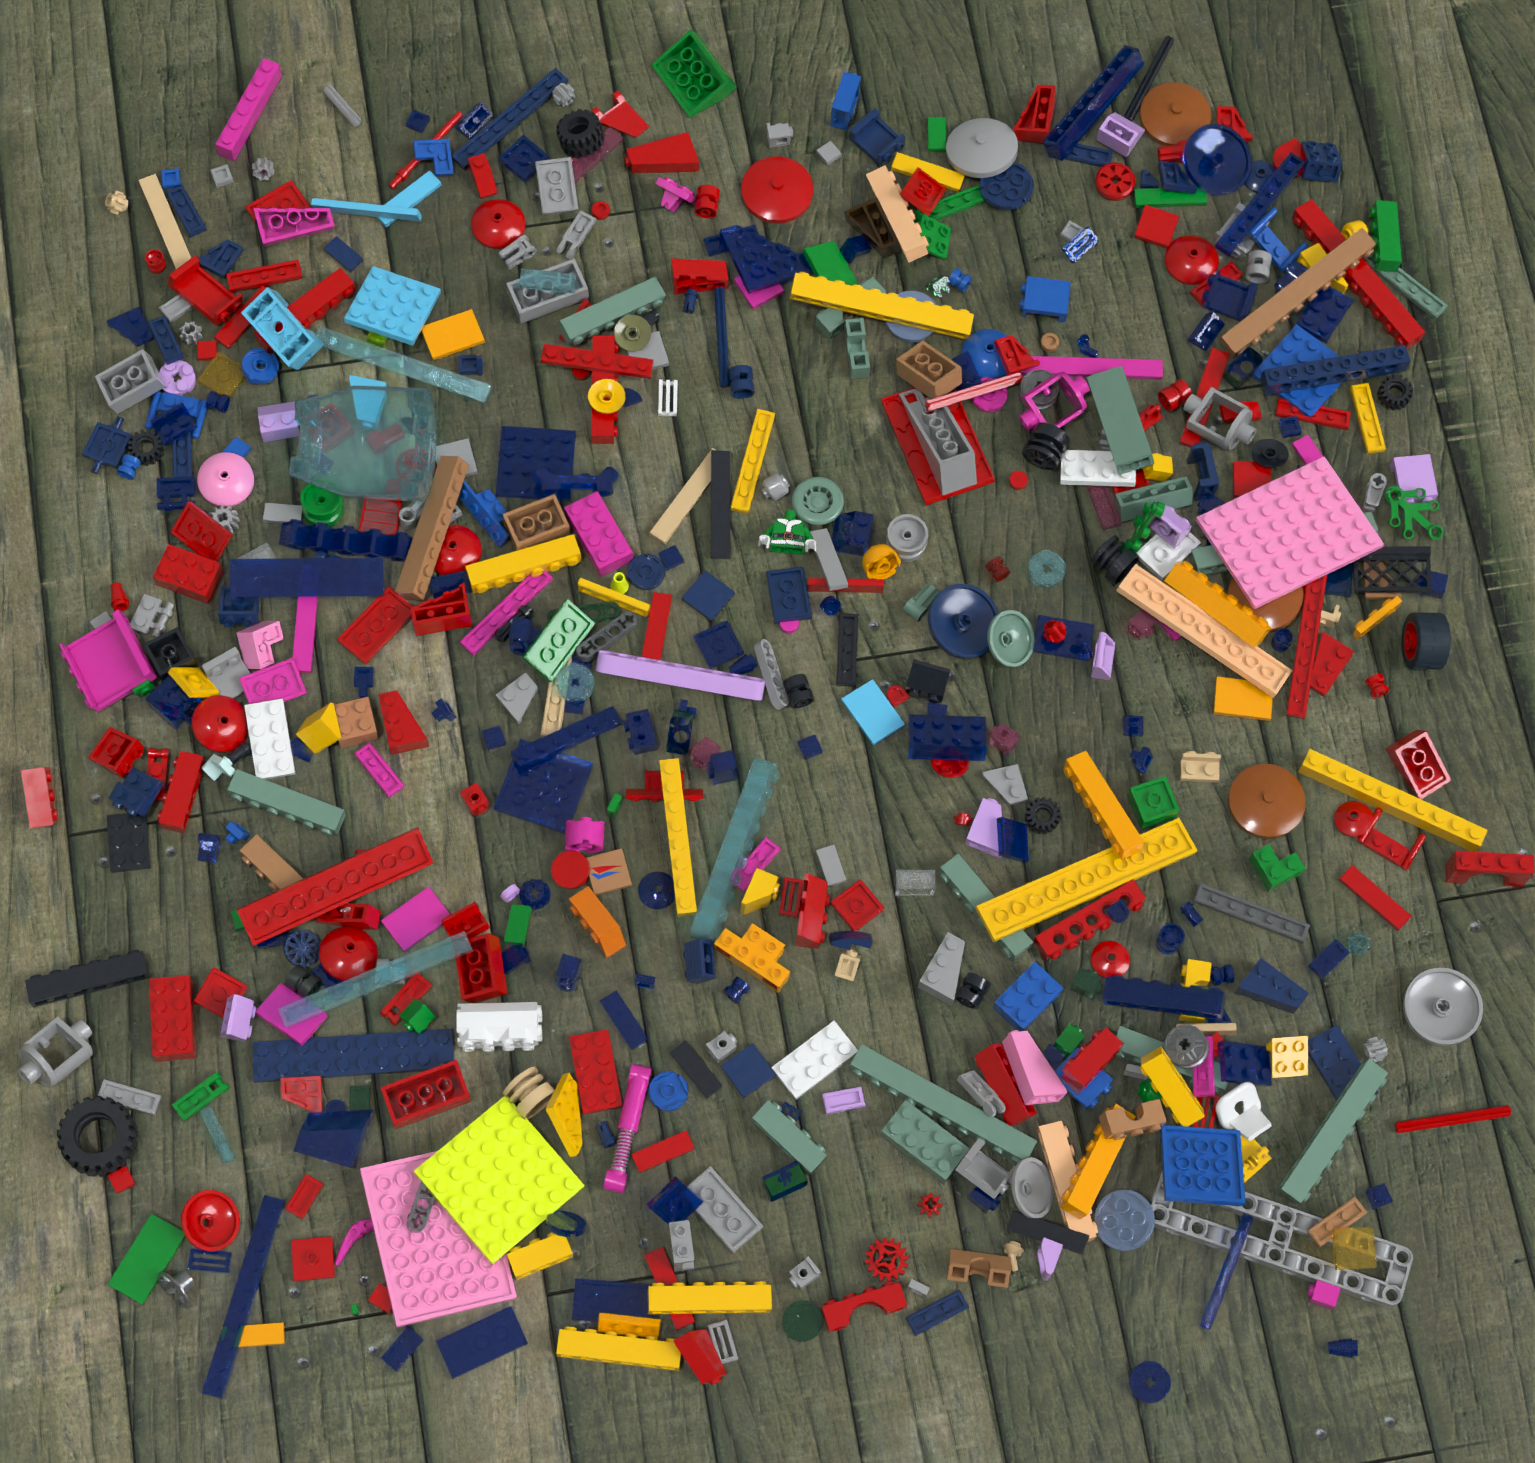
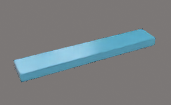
M313 198L311 202L313 208H330L332 213L420 222L422 218L421 213L416 208Z

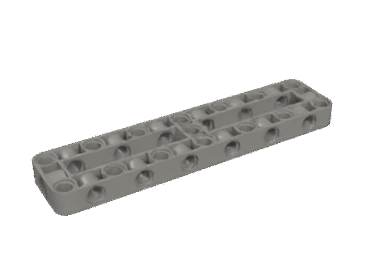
M1160 1173L1150 1204L1153 1211L1161 1213L1163 1218L1160 1221L1155 1219L1154 1228L1312 1283L1319 1280L1340 1287L1341 1293L1385 1308H1392L1401 1301L1413 1261V1254L1407 1247L1349 1227L1324 1244L1329 1247L1335 1246L1344 1249L1346 1253L1367 1260L1373 1259L1384 1263L1387 1273L1385 1280L1381 1281L1288 1248L1293 1232L1312 1240L1306 1231L1323 1220V1218L1245 1192V1201L1250 1203L1251 1209H1245L1243 1206L1207 1204L1231 1210L1230 1213L1251 1220L1257 1219L1268 1223L1270 1230L1267 1240H1263L1173 1209V1201H1164L1163 1173ZM1280 1214L1287 1215L1289 1217V1222H1283L1280 1218ZM1192 1225L1199 1226L1201 1229V1233H1194L1192 1231ZM1275 1233L1282 1234L1284 1240L1282 1242L1277 1241ZM1230 1239H1237L1239 1247L1232 1246ZM1359 1240L1366 1244V1249H1361L1358 1246ZM1269 1252H1275L1278 1255V1260H1272L1269 1257ZM1397 1254L1404 1256V1263L1397 1260ZM1308 1265L1315 1266L1317 1273H1310ZM1348 1278L1355 1281L1356 1285L1354 1288L1347 1284ZM1386 1292H1391L1394 1295V1301L1387 1299Z

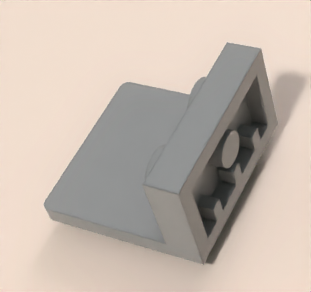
M236 647L202 665L205 675L219 690V695L234 699L244 693L239 678L250 674L242 661Z

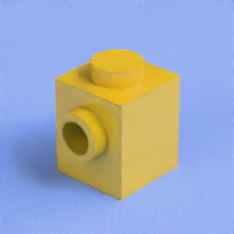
M1158 453L1152 454L1154 464L1143 467L1145 479L1165 482L1173 474L1172 457L1163 456Z

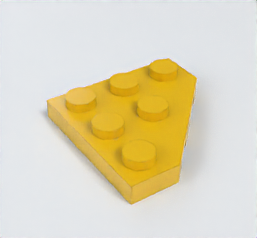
M565 1073L562 1075L546 1107V1111L569 1156L574 1157L578 1155L583 1144L579 1095L576 1081L573 1080L570 1073Z

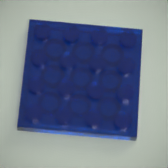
M502 426L496 497L540 500L555 494L558 501L571 502L576 431Z
M520 739L493 808L495 811L565 834V822L572 820L593 763Z

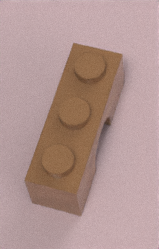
M1160 1099L1144 1102L1135 1108L1137 1120L1129 1119L1123 1107L1104 1111L1099 1116L1105 1139L1113 1138L1116 1141L1125 1138V1135L1129 1134L1134 1137L1143 1134V1131L1149 1130L1152 1133L1161 1130V1126L1167 1121Z
M950 1249L947 1280L967 1282L969 1275L979 1274L987 1279L988 1285L1008 1288L1011 1257Z

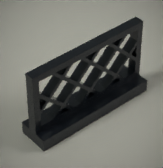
M1431 546L1382 547L1354 561V593H1431ZM1358 562H1366L1370 567L1363 572L1358 567ZM1379 562H1385L1389 567L1382 572L1376 565ZM1398 562H1405L1408 567L1404 571H1400L1395 565ZM1417 562H1426V568L1423 571H1420L1414 565ZM1372 569L1380 574L1374 581L1367 575ZM1391 569L1399 574L1394 580L1386 575ZM1410 569H1413L1418 574L1413 580L1405 575ZM1363 577L1370 582L1367 587H1358V582ZM1382 577L1389 582L1386 587H1380L1377 584ZM1401 577L1408 582L1405 587H1400L1396 584ZM1422 577L1427 582V587H1419L1415 582Z

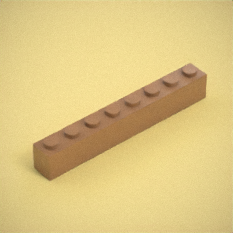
M459 456L440 457L395 590L405 599L424 600L469 466Z

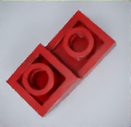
M1240 401V403L1246 405L1252 411L1251 420L1259 421L1262 416L1258 402ZM1223 405L1219 406L1223 422L1233 423L1238 414Z

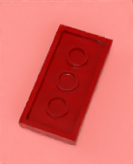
M388 586L337 638V642L366 665L412 618L410 608L414 606Z
M608 1029L569 1036L583 1115L623 1108Z

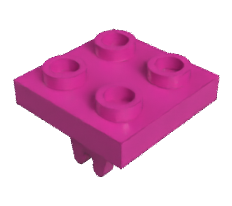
M659 177L655 184L665 190L661 206H665L671 212H675L684 200L692 205L695 204L694 192L682 185L678 188L679 184L667 177L664 180Z

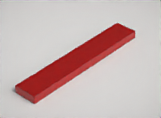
M1212 348L1196 393L1197 397L1203 399L1211 387L1216 390L1218 389L1230 353ZM1212 404L1200 420L1199 424L1205 426ZM1186 422L1179 444L1191 448V446L1200 442L1201 436L1188 430Z

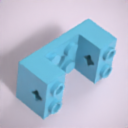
M267 287L241 313L287 366L299 370L324 344L313 331L306 329L287 308L289 304L277 291ZM281 322L283 329L280 332H276L275 326Z

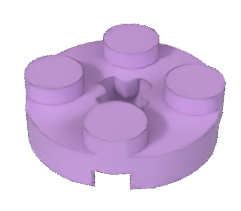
M179 360L169 365L165 362L159 371L166 386L163 388L165 393L183 396L184 393L192 391L196 384L193 367L187 362ZM179 375L182 378L181 380L178 379L177 382H174L173 377Z

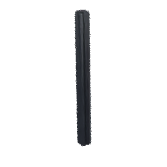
M1166 36L1124 115V118L1131 122L1173 45V37Z

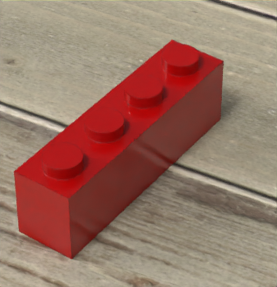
M180 751L179 757H175V770L168 780L170 787L163 796L164 807L163 810L159 811L157 821L162 829L185 833L202 776V766L205 764L203 755Z
M1002 1043L992 1044L974 1055L977 1067L985 1077V1082L996 1092L1006 1106L1003 1118L1009 1126L1020 1125L1037 1114L1033 1105L1024 1104Z

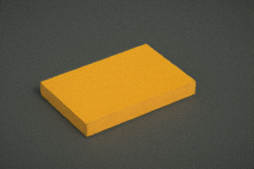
M472 309L424 325L421 330L433 360L485 343Z
M1216 677L1213 714L1270 721L1273 697L1248 680Z

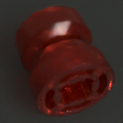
M1000 556L995 557L985 565L987 571L992 573V578L996 583L1004 580L1011 573L1008 567L1004 566V561Z

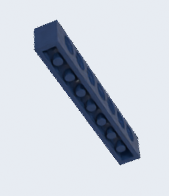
M1406 345L1264 369L1260 382L1264 396L1405 372L1410 363V358Z

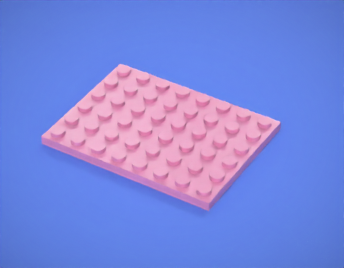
M1325 456L1196 518L1199 527L1254 610L1382 548L1384 545Z
M437 1151L360 1168L396 1328L517 1299L507 1254L492 1265L436 1199L433 1202L425 1228L420 1233H413L408 1230L407 1220L421 1182L413 1172ZM426 1188L425 1193L420 1192V1194H427V1195H428V1193H429V1191L427 1190V1188ZM419 1199L417 1202L420 1209L424 1210L429 1206L428 1201L425 1199ZM418 1213L415 1221H411L412 1223H414L415 1228H417L419 1225L422 1226V1224L419 1223V1220L421 1215L426 1216V1214Z

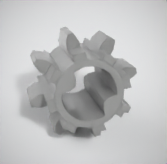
M560 83L552 91L553 100L558 105L562 104L563 107H567L576 98L574 89L570 84Z
M257 158V161L252 163L253 176L258 177L260 181L269 180V177L274 175L273 162L268 161L267 158Z
M194 321L191 323L185 322V325L179 328L181 333L180 339L181 341L184 340L187 345H195L198 340L202 339V334L200 333L202 332L201 326L195 325Z
M1376 1036L1368 1039L1363 1044L1366 1059L1373 1060L1374 1063L1382 1061L1388 1055V1049L1383 1038L1378 1039Z

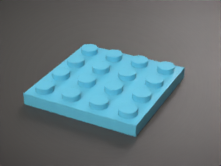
M372 266L344 317V323L413 346L441 294V289Z

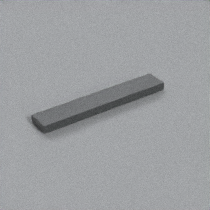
M1202 883L1199 884L1193 900L1196 904L1302 944L1310 927V924Z

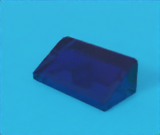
M479 102L456 125L455 129L468 139H472L493 114L482 102Z
M1214 312L1207 313L1192 332L1188 341L1203 351H1207L1225 323Z
M460 571L432 577L430 585L433 599L442 596L446 591L450 592L459 588V585L462 583L465 585L466 593H471L467 572Z

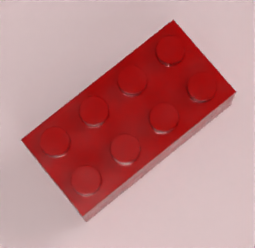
M186 975L149 979L152 1056L154 1060L162 1062L196 1058L193 981L191 977Z
M457 1060L380 1087L395 1130L471 1102Z

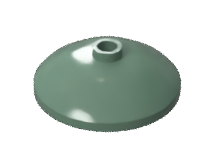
M1006 610L998 613L992 619L987 633L988 646L993 657L1004 666H1020L1030 658L1033 652L1035 640L1033 628L1028 619L1018 611Z

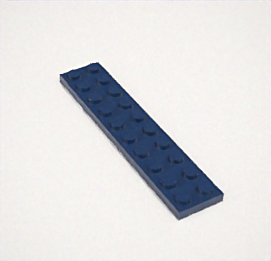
M452 1029L424 1030L420 1034L411 1031L309 1038L303 1046L292 1039L252 1042L254 1083L281 1081V1078L321 1076L322 1078L421 1072L454 1061Z

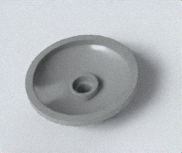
M1030 1157L1022 1159L1015 1166L1011 1177V1192L1018 1209L1025 1216L1032 1219L1041 1218L1048 1213L1053 1202L1054 1191L1052 1179L1046 1166L1040 1160Z

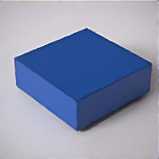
M179 168L161 171L163 190L181 186Z

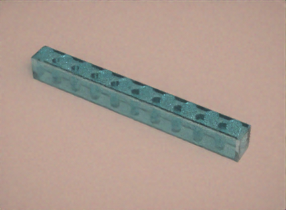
M754 757L690 930L692 939L703 938L713 941L712 945H714L715 940L721 935L722 929L720 926L727 919L728 911L726 910L728 905L732 904L734 900L735 886L738 887L741 881L740 870L746 867L748 851L751 852L754 845V840L752 839L754 834L759 832V820L766 813V801L771 799L773 782H777L779 777L776 763Z
M463 931L290 1003L278 1010L285 1027L290 1028L472 952L473 949L466 932Z

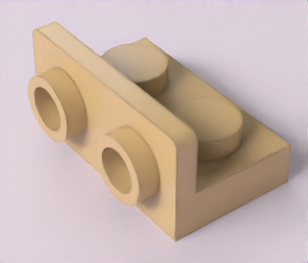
M1187 751L1183 753L1180 758V781L1218 783L1221 755L1214 752L1197 754L1195 751Z

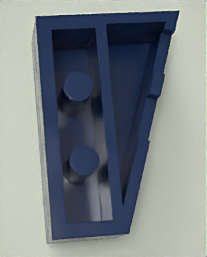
M1260 958L1234 994L1252 998L1254 1001H1261L1269 1004L1271 1007L1294 1014L1309 993Z

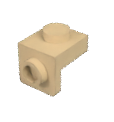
M1336 604L1332 613L1322 610L1320 627L1327 626L1332 628L1335 622H1339L1341 612L1338 610L1340 605Z

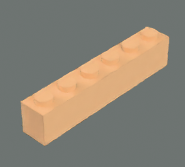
M885 165L866 174L868 182L884 210L908 263L927 255L926 246H929L925 236L921 237L920 233H922L919 223H914L913 220L916 218L912 210L907 209L909 206L908 202L899 195L902 190L898 183H894L896 178L892 170L888 171Z
M1062 1121L1042 1125L1037 1129L1059 1208L1063 1201L1061 1199L1062 1194L1071 1185L1069 1183L1071 1176L1075 1172L1077 1173L1079 1169L1073 1160V1156H1075L1072 1144L1069 1145L1067 1137H1069L1068 1128L1066 1125L1063 1126ZM1060 1208L1065 1228L1090 1235L1088 1241L1096 1238L1098 1229L1095 1221L1092 1222L1090 1214H1092V1209H1090L1087 1216L1079 1220Z

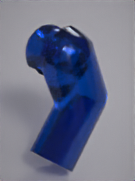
M1086 334L1080 335L1077 341L1080 352L1091 358H1096L1099 351L1090 347L1088 342L1089 336Z

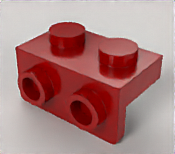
M476 902L441 920L447 935L453 943L473 938L490 929Z

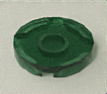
M800 1300L793 1302L786 1308L783 1314L782 1325L784 1332L789 1338L797 1342L813 1340L822 1328L823 1318L821 1311L809 1301Z

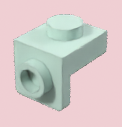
M215 754L202 766V770L214 781L222 773L231 777L236 772L231 766L233 763L227 757L221 758Z

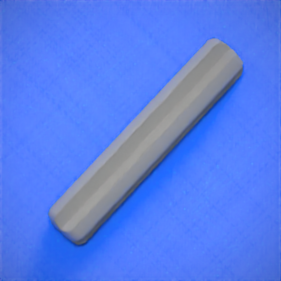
M328 85L325 87L324 93L354 127L361 125V118L333 86Z

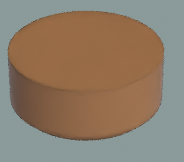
M1053 333L1044 334L1040 342L1041 348L1046 352H1054L1058 348L1059 338Z

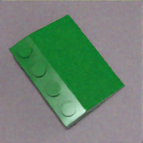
M691 29L651 64L690 118L725 99L737 88L700 35Z

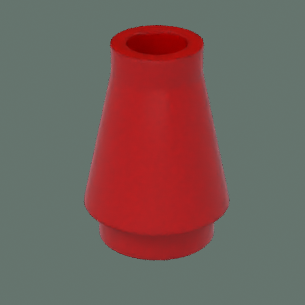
M119 582L111 584V607L114 611L118 609L121 612L127 610L130 601L122 588V584Z

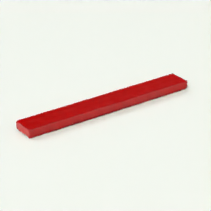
M1327 575L1306 584L1286 716L1302 719L1306 717Z

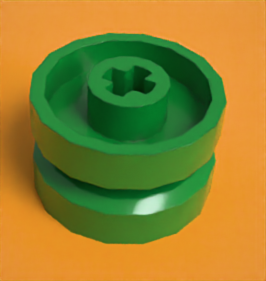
M317 480L304 487L301 492L300 502L305 521L311 526L321 529L333 527L340 522L344 515V505L341 491L337 485L328 480Z

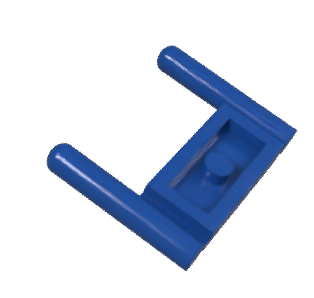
M1273 207L1257 222L1248 234L1253 237V240L1262 251L1271 254L1273 264L1278 266L1279 271L1284 272L1299 257L1300 252L1308 248V245L1303 242L1290 255L1288 249L1270 228L1265 226L1278 212L1277 208Z
M158 391L154 393L145 428L152 429L158 410L162 413L196 419L192 437L198 439L209 402Z

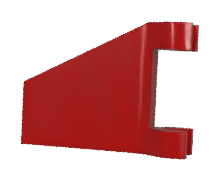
M618 90L612 94V101L616 106L602 115L597 107L591 110L598 116L602 125L637 138L649 128L647 123L626 102Z

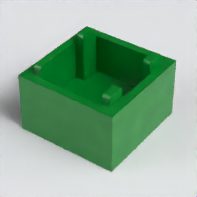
M1166 776L1131 787L1127 793L1140 829L1175 819L1180 812Z

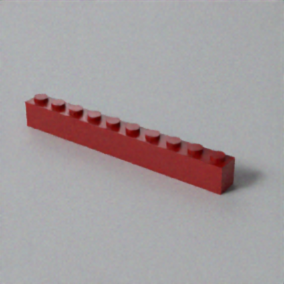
M1312 199L1294 210L1292 216L1293 223L1304 232V236L1314 245L1319 243L1326 254H1329L1347 240ZM1361 258L1359 260L1360 263L1355 268H1348L1345 271L1346 274L1343 278L1349 285L1350 290L1360 298L1361 303L1372 312V316L1394 338L1397 346L1406 345V349H1409L1422 340L1425 331L1364 259Z

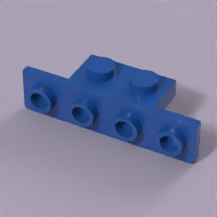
M463 481L458 498L498 547H502L509 537V534L501 526L503 524V514L508 511L490 489L475 494L470 486Z

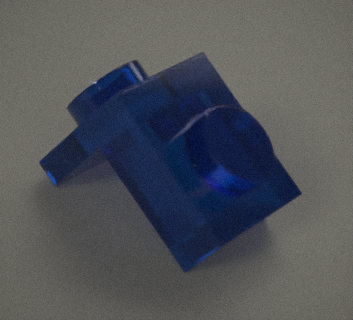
M860 235L846 239L839 250L847 263H852L856 256L868 254L872 248L867 243V240Z
M512 945L502 952L504 974H509L522 964L531 962L528 950L522 945Z

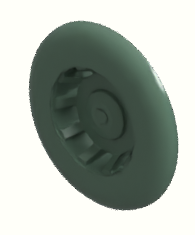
M811 477L802 481L795 488L792 495V506L797 516L803 521L813 525H823L832 522L840 515L844 506V497L841 489L833 481L823 477Z

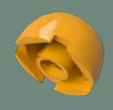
M886 544L871 546L862 558V567L869 579H887L896 572L895 568L897 565L900 567L901 564L898 554L891 546Z

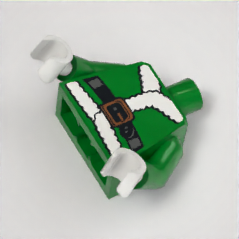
M786 510L784 518H777L776 522L770 524L763 535L759 537L758 546L761 544L766 545V548H769V552L804 555L805 552H808V549L816 551V541L808 527L803 526V520L795 519L796 512L793 510Z

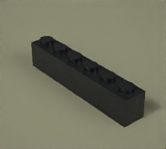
M132 950L127 955H112L107 960H93L87 965H73L67 970H53L49 972L50 974L43 976L40 974L33 975L30 979L25 980L29 1003L34 1008L149 979L150 973L144 952Z

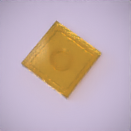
M218 352L199 377L198 383L230 400L246 377L241 371V364Z
M1373 1227L1332 1229L1335 1270L1377 1268Z

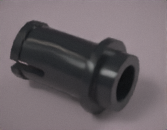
M240 742V746L226 755L233 765L244 756L250 755L252 750L246 742Z

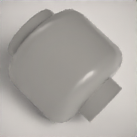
M774 473L763 481L764 488L761 490L767 499L771 497L774 501H777L789 493L788 487L790 485L783 474Z

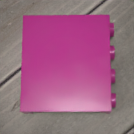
M119 609L112 613L114 616L112 620L67 646L63 643L59 644L62 649L60 652L61 656L66 662L68 661L70 665L68 669L71 675L76 677L78 681L76 685L79 691L84 693L86 697L84 699L89 709L92 708L97 712L133 692L132 689L146 680L152 681L157 678L126 615Z

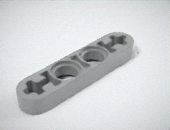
M762 639L755 643L754 650L765 680L770 701L774 708L781 710L788 706V696L783 686V680L772 646L766 639Z

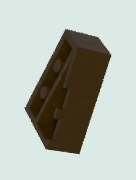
M877 197L844 212L846 221L883 258L900 252L899 242Z

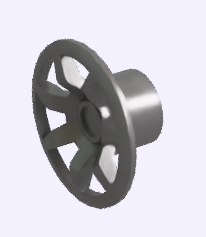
M184 1270L178 1272L174 1277L165 1272H159L158 1281L167 1295L174 1293L176 1304L182 1308H187L189 1300L186 1292L195 1285L190 1275Z

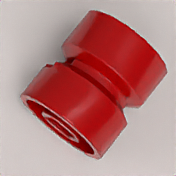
M701 185L697 188L694 213L697 216L707 219L717 216L720 198L719 188L712 185Z
M1179 379L1170 384V387L1167 386L1160 390L1157 395L1163 408L1171 412L1180 406L1179 403L1182 405L1186 403L1192 392L1188 384L1183 379Z

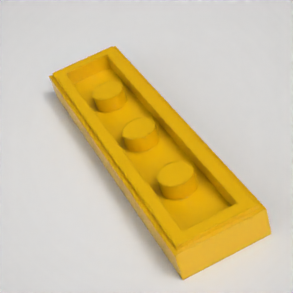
M897 152L891 167L892 171L911 177L917 167H919L947 189L956 192L960 191L965 175Z
M1369 383L1351 385L1350 392L1366 453L1385 452L1386 447Z
M580 578L578 581L579 592L646 618L650 614V604Z

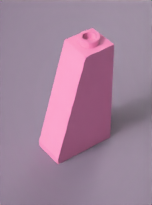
M1019 1030L1009 1032L1008 1036L1002 1041L1024 1104L1033 1105L1059 1102L1068 1092L1028 1031L1019 1032Z

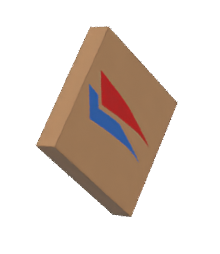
M622 848L586 858L590 864L589 878L596 896L632 886Z

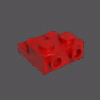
M109 727L88 756V759L104 767L108 772L123 778L125 774L130 772L135 759H139L142 756L144 746L137 739Z

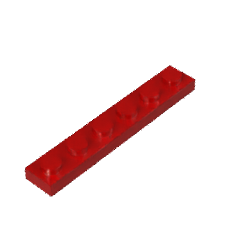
M550 344L543 345L541 364L651 379L654 359Z

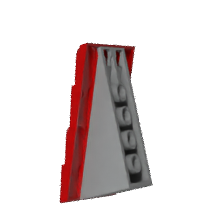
M915 387L881 398L884 411L926 506L995 482L961 402L928 411L925 408V401L930 400V398Z

